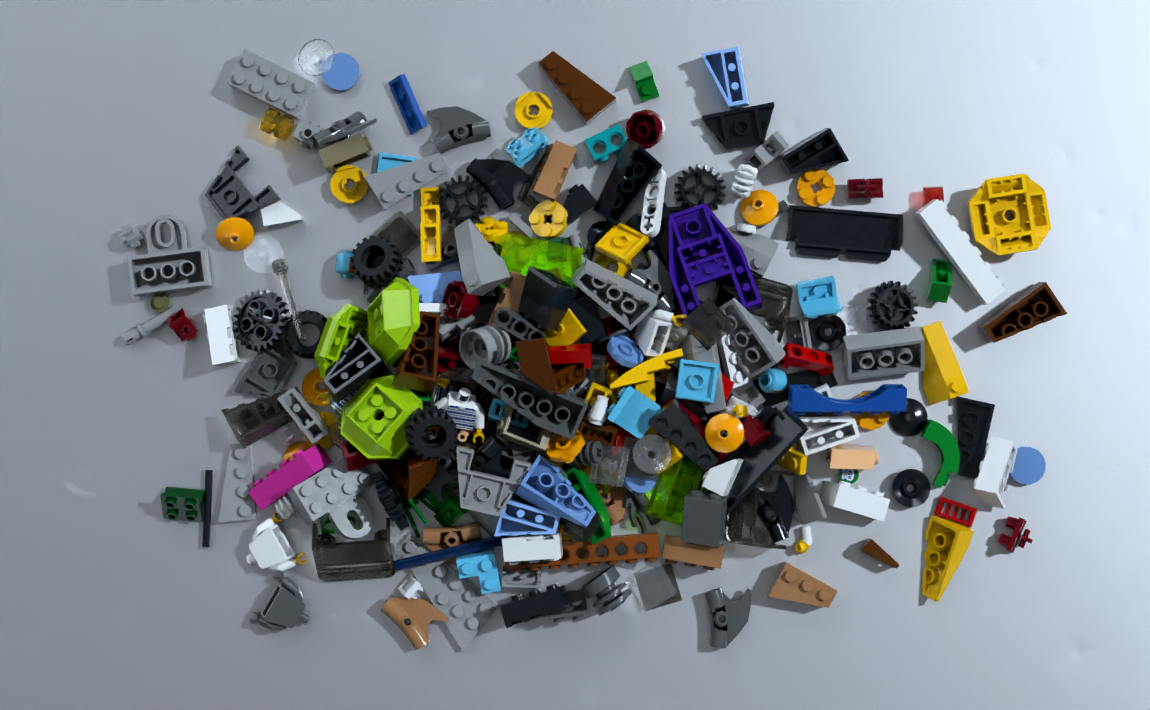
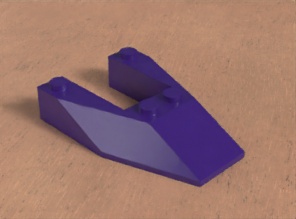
M703 203L669 215V276L681 312L688 316L687 319H684L687 329H689L688 332L707 327V320L695 287L729 275L739 303L748 312L761 309L762 300L742 247L707 204Z

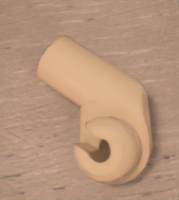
M459 429L458 440L460 442L466 441L467 437L474 434L476 429L474 431Z

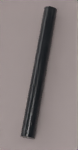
M205 470L202 547H210L213 470Z

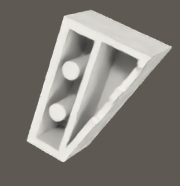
M223 305L204 309L203 322L207 326L208 333H206V337L210 346L212 365L219 367L241 362L230 306Z
M850 415L798 416L809 428L798 440L800 450L806 456L860 438L856 421Z
M558 531L556 534H530L502 538L504 562H509V565L521 564L520 561H528V563H536L544 559L556 561L563 556L561 531Z

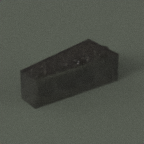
M295 387V389L302 395L298 387ZM287 390L275 393L271 397L256 399V401L248 404H239L235 408L221 410L236 439L243 448L293 421L292 417L277 399Z

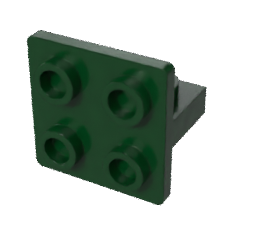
M177 487L165 488V493L160 495L164 519L202 522L201 509L204 500V490Z

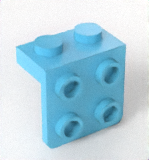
M535 126L527 129L520 138L512 140L505 150L516 166L520 168L535 157L541 147L546 149L549 144L546 141L547 137Z
M834 276L796 282L798 304L804 317L817 318L819 315H835L842 311V305L836 293Z
M623 387L618 394L620 398L616 405L613 403L608 409L607 413L609 416L607 419L618 424L635 437L642 438L650 427L648 424L649 419L659 412L661 407L633 387Z

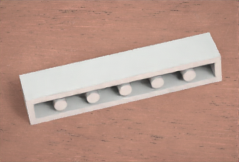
M931 200L915 214L983 305L990 304L1005 292V289L1002 287L1004 283L991 272L993 270L991 265L987 261L984 262L982 260L980 250L976 246L971 245L969 235L964 230L961 231L957 226L959 222L946 211L948 209L946 204L942 200Z

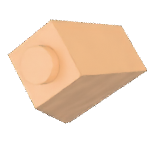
M843 443L828 448L826 462L829 468L874 470V464H878L879 453H876L874 447Z

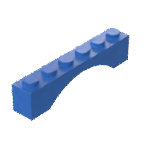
M883 384L875 391L853 399L831 398L815 391L809 385H789L788 406L798 415L805 414V412H812L813 414H824V412H831L832 414H843V412L862 414V411H869L871 414H880L881 411H888L890 414H899L900 411H906L907 388L903 384Z

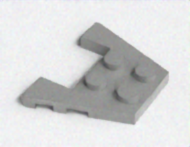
M456 446L460 507L499 516L518 485L522 482L527 471L530 470L532 464L514 459L509 478L470 470L474 449Z

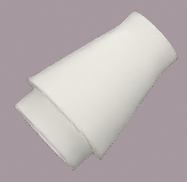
M597 395L596 401L587 415L590 423L603 425L606 421L608 397Z

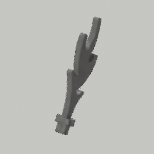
M619 468L616 470L617 480H621L622 469ZM621 480L624 493V507H628L632 527H637V519L642 533H646L645 523L638 512L640 505Z

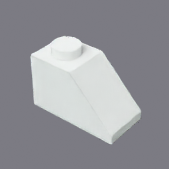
M280 201L261 209L263 226L265 228L304 221L301 215Z
M734 459L710 468L703 475L702 480L704 482L702 486L721 496H727L743 460Z

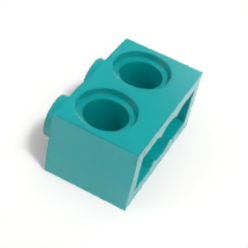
M617 124L585 139L584 143L593 162L601 164L609 160L610 155L616 153L618 156L620 154L626 137L620 124ZM613 137H619L622 142L620 145L615 146L610 140ZM596 145H602L604 152L597 154L593 148Z

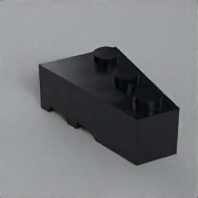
M831 128L821 130L777 157L786 174H795L849 161Z
M555 583L546 586L547 590L540 591L538 588L528 591L529 595L522 596V593L511 596L510 601L500 605L506 628L570 608L565 586H558Z

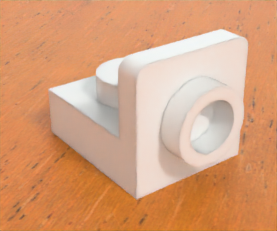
M672 321L673 326L665 346L670 351L677 350L689 331L684 326H676L674 321Z

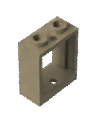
M359 133L320 149L318 152L325 169L332 173L342 166L351 165L372 156L370 151L373 148L367 136L363 137Z
M505 404L503 411L506 413L504 419H501L498 424V436L539 453L545 451L552 432L541 428L536 443L507 432L514 408L509 404Z

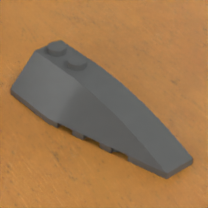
M480 359L471 377L535 425L571 440L574 439L588 407L587 401L583 398L565 391L561 394L550 395L524 378L520 373Z

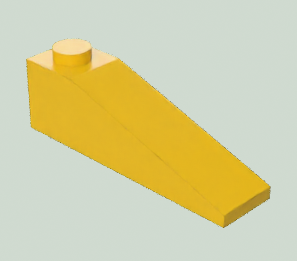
M941 321L923 326L922 334L925 344L923 390L928 404H936L969 393L963 373Z
M931 515L925 532L927 551H924L926 569L923 571V595L939 602L969 548L974 530L960 523Z

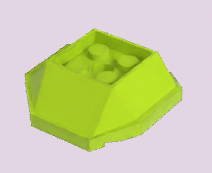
M395 278L367 308L369 346L385 360V364L392 365L407 350L412 341L413 333L417 332L420 326L418 288L411 286L403 278Z
M346 303L341 310L328 316L314 355L320 369V377L325 378L335 363L339 362L345 354L344 351L347 347L351 346L358 333L369 345L367 311Z
M394 375L368 379L342 408L340 434L369 460L400 459L410 447L404 428L408 427L406 421L407 419H412L410 415L412 412L416 414V409L420 408L423 410V401L408 388L392 385ZM384 413V417L381 420H377L378 414Z

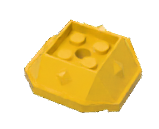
M1025 173L986 179L968 202L974 241L997 256L1037 250L1051 229L1045 190ZM1006 211L1012 213L1013 219L1011 221L1005 218L1004 214Z

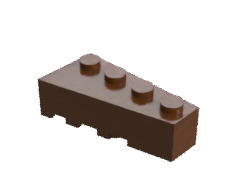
M554 51L538 62V67L586 125L616 102L615 96Z
M1038 282L979 324L978 328L988 342L995 343L1021 331L1033 328L1038 324L1065 315L1067 312L1047 283Z
M425 311L420 312V326L417 332L413 333L412 341L407 350L402 354L392 385L429 393L436 384L440 315Z

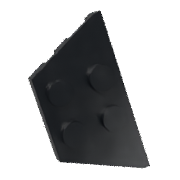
M771 102L703 115L702 120L726 151L759 145L765 141L775 104Z

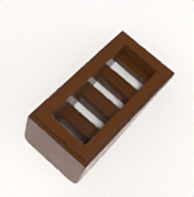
M581 420L578 430L585 441H600L602 445L613 447L618 426L617 424L604 422L603 425H596L588 420ZM584 426L588 427L586 434L582 433ZM591 428L594 429L593 434H590ZM598 430H602L600 435H597Z
M867 539L859 548L861 552L893 568L899 567V564L872 539Z

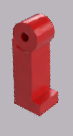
M789 342L783 347L786 355L780 360L781 368L787 369L789 366L815 371L821 375H828L834 371L832 356L828 353Z
M591 344L547 346L551 364L583 363L584 368H592Z

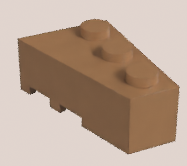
M557 140L554 145L550 144L546 153L549 155L547 161L542 162L539 170L541 172L539 179H535L532 186L535 196L544 200H557L577 153L576 148Z
M512 271L511 278L508 279L487 325L495 323V313L501 306H507L522 315L518 308L526 276ZM505 312L498 314L499 318L503 321L509 319L508 314Z
M665 535L662 558L665 559L666 563L677 564V561L684 562V566L696 567L697 564L702 565L703 569L707 570L721 569L725 547L723 544L718 548L681 541L682 537Z
M784 561L766 595L768 597L829 608L837 590Z

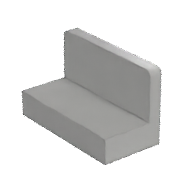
M522 204L515 213L508 217V220L538 245L543 238L535 234L531 228L529 215L533 210L526 204Z

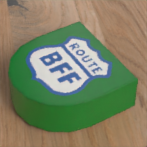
M839 469L838 483L840 480L851 484L855 483L859 477L858 470Z

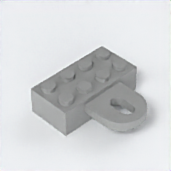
M160 215L152 219L146 229L148 254L127 257L131 294L134 296H144L212 287L208 249L205 247L188 249L185 228L182 222L174 216ZM164 223L170 225L171 240L168 243H163L161 240L160 227Z
M342 458L287 492L307 526L327 514L337 532L350 540L364 537L373 526L372 512L361 495L362 492L375 485L372 474L367 466L348 471ZM348 512H353L361 523L360 530L353 528L347 518Z

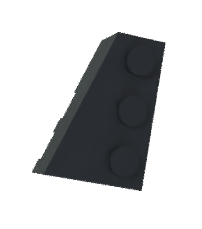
M359 333L356 335L351 346L347 347L344 351L345 354L339 362L335 363L323 379L326 391L337 404L364 385L368 379L374 378L384 370L381 358Z

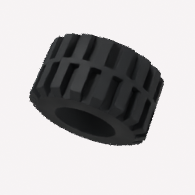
M372 235L368 240L364 238L361 244L357 243V249L352 251L354 256L350 258L352 262L351 267L365 285L367 284L371 288L375 286L376 289L381 288V285H383L385 288L388 286V283L392 282L395 278H399V271L403 270L401 264H404L401 258L402 255L392 241L386 237L383 238L381 235H377V238ZM385 255V259L380 266L373 269L369 268L371 261L375 257Z
M299 311L286 322L289 327L284 328L287 333L284 336V341H286L287 348L293 354L305 359H315L314 355L327 318L316 311ZM307 323L316 325L320 332L318 341L312 346L303 345L298 338L300 328Z
M427 405L424 406L423 410L420 408L416 409V414L412 412L410 415L412 419H407L406 424L408 427H405L404 431L406 433V440L414 452L424 459L428 456L430 460H434L436 456L440 459L444 453L448 455V450L450 448L453 450L455 447L453 442H457L458 439L456 436L458 434L456 424L444 409H438L437 406L433 405L431 409ZM428 426H441L439 434L434 439H422V433Z

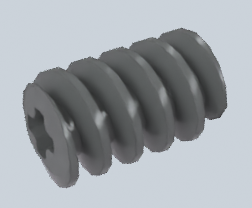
M585 441V445L571 463H561L564 466L598 465L603 457V446L600 441Z

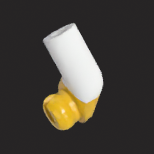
M810 526L800 527L802 538L794 547L797 553H805L813 543Z

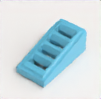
M492 399L488 412L489 420L500 422L501 419H504L503 410L506 404L504 401ZM497 407H501L499 414L496 415ZM516 411L514 420L511 419L509 425L527 429L529 419L523 416L522 422H518L520 413Z

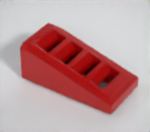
M940 496L934 515L972 527L978 509ZM946 502V503H948V506H947V509H946L945 514H943V513H941V512H942L944 503ZM952 505H955L953 516H949ZM961 507V508H963V511H962V514H961L960 519H958V518H956V517H957L959 508ZM967 510H970L968 521H964Z

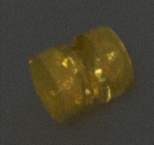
M269 108L261 121L260 130L267 134L274 133V137L286 141L292 131L295 119L287 115L281 116L279 111Z

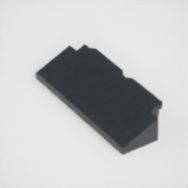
M789 205L786 241L795 242L794 250H797V253L800 255L836 258L839 254H845L849 259L885 262L890 258L891 250L900 251L903 242V215Z
M769 405L766 406L755 418H758L763 423L764 431H770L772 435L757 446H750L747 440H745L736 450L729 452L716 465L718 466L734 459L743 460L729 494L722 496L727 497L726 510L729 513L809 429L788 405L781 412L776 406L774 408ZM708 489V491H707V493H708L709 495H710L711 493H715V492H713V491H711V490H709V489Z

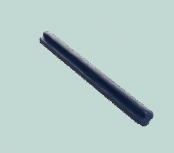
M493 536L395 560L393 562L394 569L399 571L501 546L502 538L505 536Z

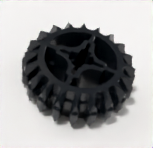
M696 164L695 171L692 166H689V174L683 170L684 178L678 176L677 179L681 183H675L674 185L676 188H680V190L674 191L675 195H680V197L676 198V201L680 202L683 200L680 207L683 208L687 205V209L701 205L704 203V196L706 194L715 192L714 199L707 206L717 210L718 206L715 203H723L718 197H725V193L720 192V190L726 189V186L719 185L724 182V179L717 180L720 173L717 172L713 175V167L710 168L709 172L706 171L707 165L705 164L702 170H700L699 164ZM701 175L708 177L714 186L704 184ZM696 176L695 185L684 189L686 181ZM698 184H700V186H702V188L705 189L702 192L701 198L700 194H698V192H695V190L698 188ZM686 194L694 195L697 198L698 205L690 202Z
M458 176L459 182H455V179L452 177L451 182L453 184L451 185L447 181L444 182L447 189L440 187L439 190L444 194L437 195V198L442 199V201L436 203L443 206V208H440V213L446 212L442 218L445 220L450 217L449 224L456 220V227L460 225V222H464L467 219L473 222L472 219L475 218L479 222L480 218L477 215H485L481 208H488V205L482 203L488 201V197H482V195L486 194V190L479 191L482 187L481 183L475 186L476 179L469 183V176L465 177V181H462V177ZM457 187H467L461 194L451 192ZM472 190L478 196L477 206L469 201ZM466 196L467 199L465 200L468 205L462 204L459 206L458 204L460 203L457 198L463 199ZM448 197L456 203L452 213L447 208ZM463 209L474 211L468 216H458Z
M888 281L887 284L883 282L880 285L881 287L876 286L874 288L875 292L870 293L873 299L867 300L871 306L866 308L872 311L868 317L875 318L872 323H879L878 329L884 327V331L904 329V326L909 327V321L913 322L915 320L912 315L918 313L914 310V307L919 305L913 303V300L917 298L916 296L911 297L910 294L913 290L909 289L906 291L907 285L901 286L899 281L895 283ZM886 292H892L887 301H881ZM893 303L894 307L897 309L891 310L892 308H890V305L888 304ZM880 308L884 310L885 316L882 315ZM897 313H904L899 321L893 322Z

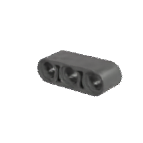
M501 306L497 309L494 316L495 323L521 340L532 339L533 333H539L546 339V332L539 329L537 324L527 320L521 314L507 306ZM505 312L508 314L509 319L503 321L499 318L498 314ZM518 322L523 323L525 330H517L515 324Z

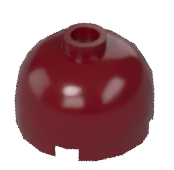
M641 110L633 113L627 121L626 132L630 140L647 149L654 147L663 139L665 123L662 117L655 111Z
M454 280L444 290L443 303H446V309H443L444 313L450 319H466L475 312L479 304L478 296L468 294L463 281Z

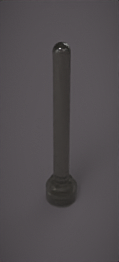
M278 259L271 264L273 272L280 278L297 338L300 342H304L306 337L286 275L288 270L287 261L285 259Z

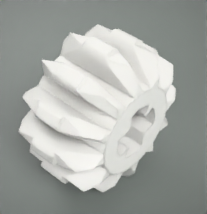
M741 164L734 178L732 193L740 197H749L756 180L757 168Z
M288 494L283 495L275 503L277 513L282 519L290 518L299 513Z

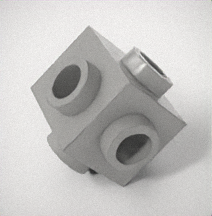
M300 119L292 137L300 141V146L306 149L310 147L315 149L316 147L311 136L322 131L320 129L321 125L311 120L308 123Z

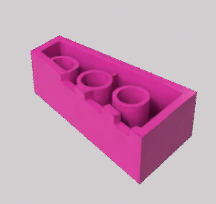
M320 443L304 452L302 449L292 455L293 460L287 459L279 465L280 469L278 471L274 468L266 474L267 478L265 480L260 478L252 484L254 488L248 491V493L261 511L287 494L293 487L332 462Z

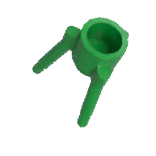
M417 495L408 501L400 497L416 537L420 538L409 509L413 508L424 524L428 522L416 506L419 503L418 500L434 513L438 511L425 499L421 500Z

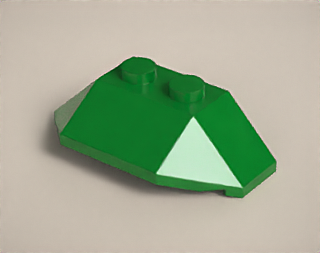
M577 466L561 473L566 480L568 479L572 483L571 486L575 491L581 494L596 511L587 528L565 519L571 532L582 539L590 541L592 544L611 537L610 515L593 480Z

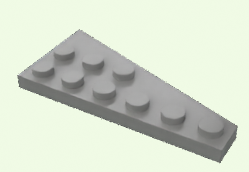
M411 533L398 547L403 558L432 552ZM444 560L411 567L410 569L420 582L432 604L449 618V621L444 623L463 652L498 609L499 605L487 595L482 594L481 590L466 578L459 579V573Z

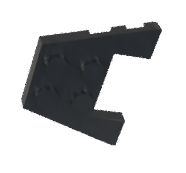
M240 146L235 147V153L230 160L226 161L224 164L226 167L220 175H217L205 194L223 220L231 217L243 218L281 200L270 185L254 197L241 181L236 172L250 158Z

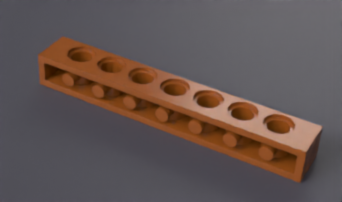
M658 532L615 535L596 544H592L590 541L582 538L562 540L563 549L568 552L566 559L559 558L556 561H548L547 559L536 563L520 561L521 564L509 565V562H505V569H510V572L522 571V568L529 567V570L533 571L541 570V566H548L549 569L560 568V565L568 564V567H579V563H587V566L599 565V562L606 561V564H618V560L634 563L637 562V559L645 558V561H656V557H660ZM643 543L646 549L644 552L638 553L635 551V545ZM622 544L626 547V552L618 554L615 551V547ZM604 546L607 549L606 555L599 556L596 553V548ZM585 548L588 555L583 558L579 557L577 549Z

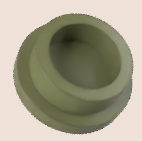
M157 293L151 298L150 305L154 311L163 312L169 308L170 300L167 295Z

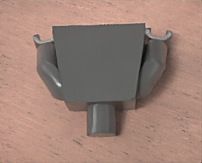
M284 571L281 572L282 576L280 579L273 575V579L282 582V584H277L261 613L259 611L252 612L257 616V620L250 618L249 621L251 623L259 622V625L271 631L285 630L287 627L293 628L297 621L304 625L308 623L311 615L303 611L306 606L303 602L304 596L299 586L289 577H286Z

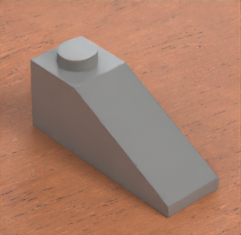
M294 387L277 398L312 444L328 434L329 426Z

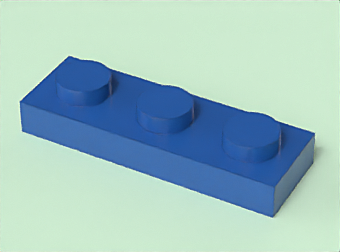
M399 75L388 82L410 134H416L427 127L406 75Z

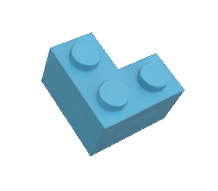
M494 548L456 556L459 579L479 576L482 594L501 591Z

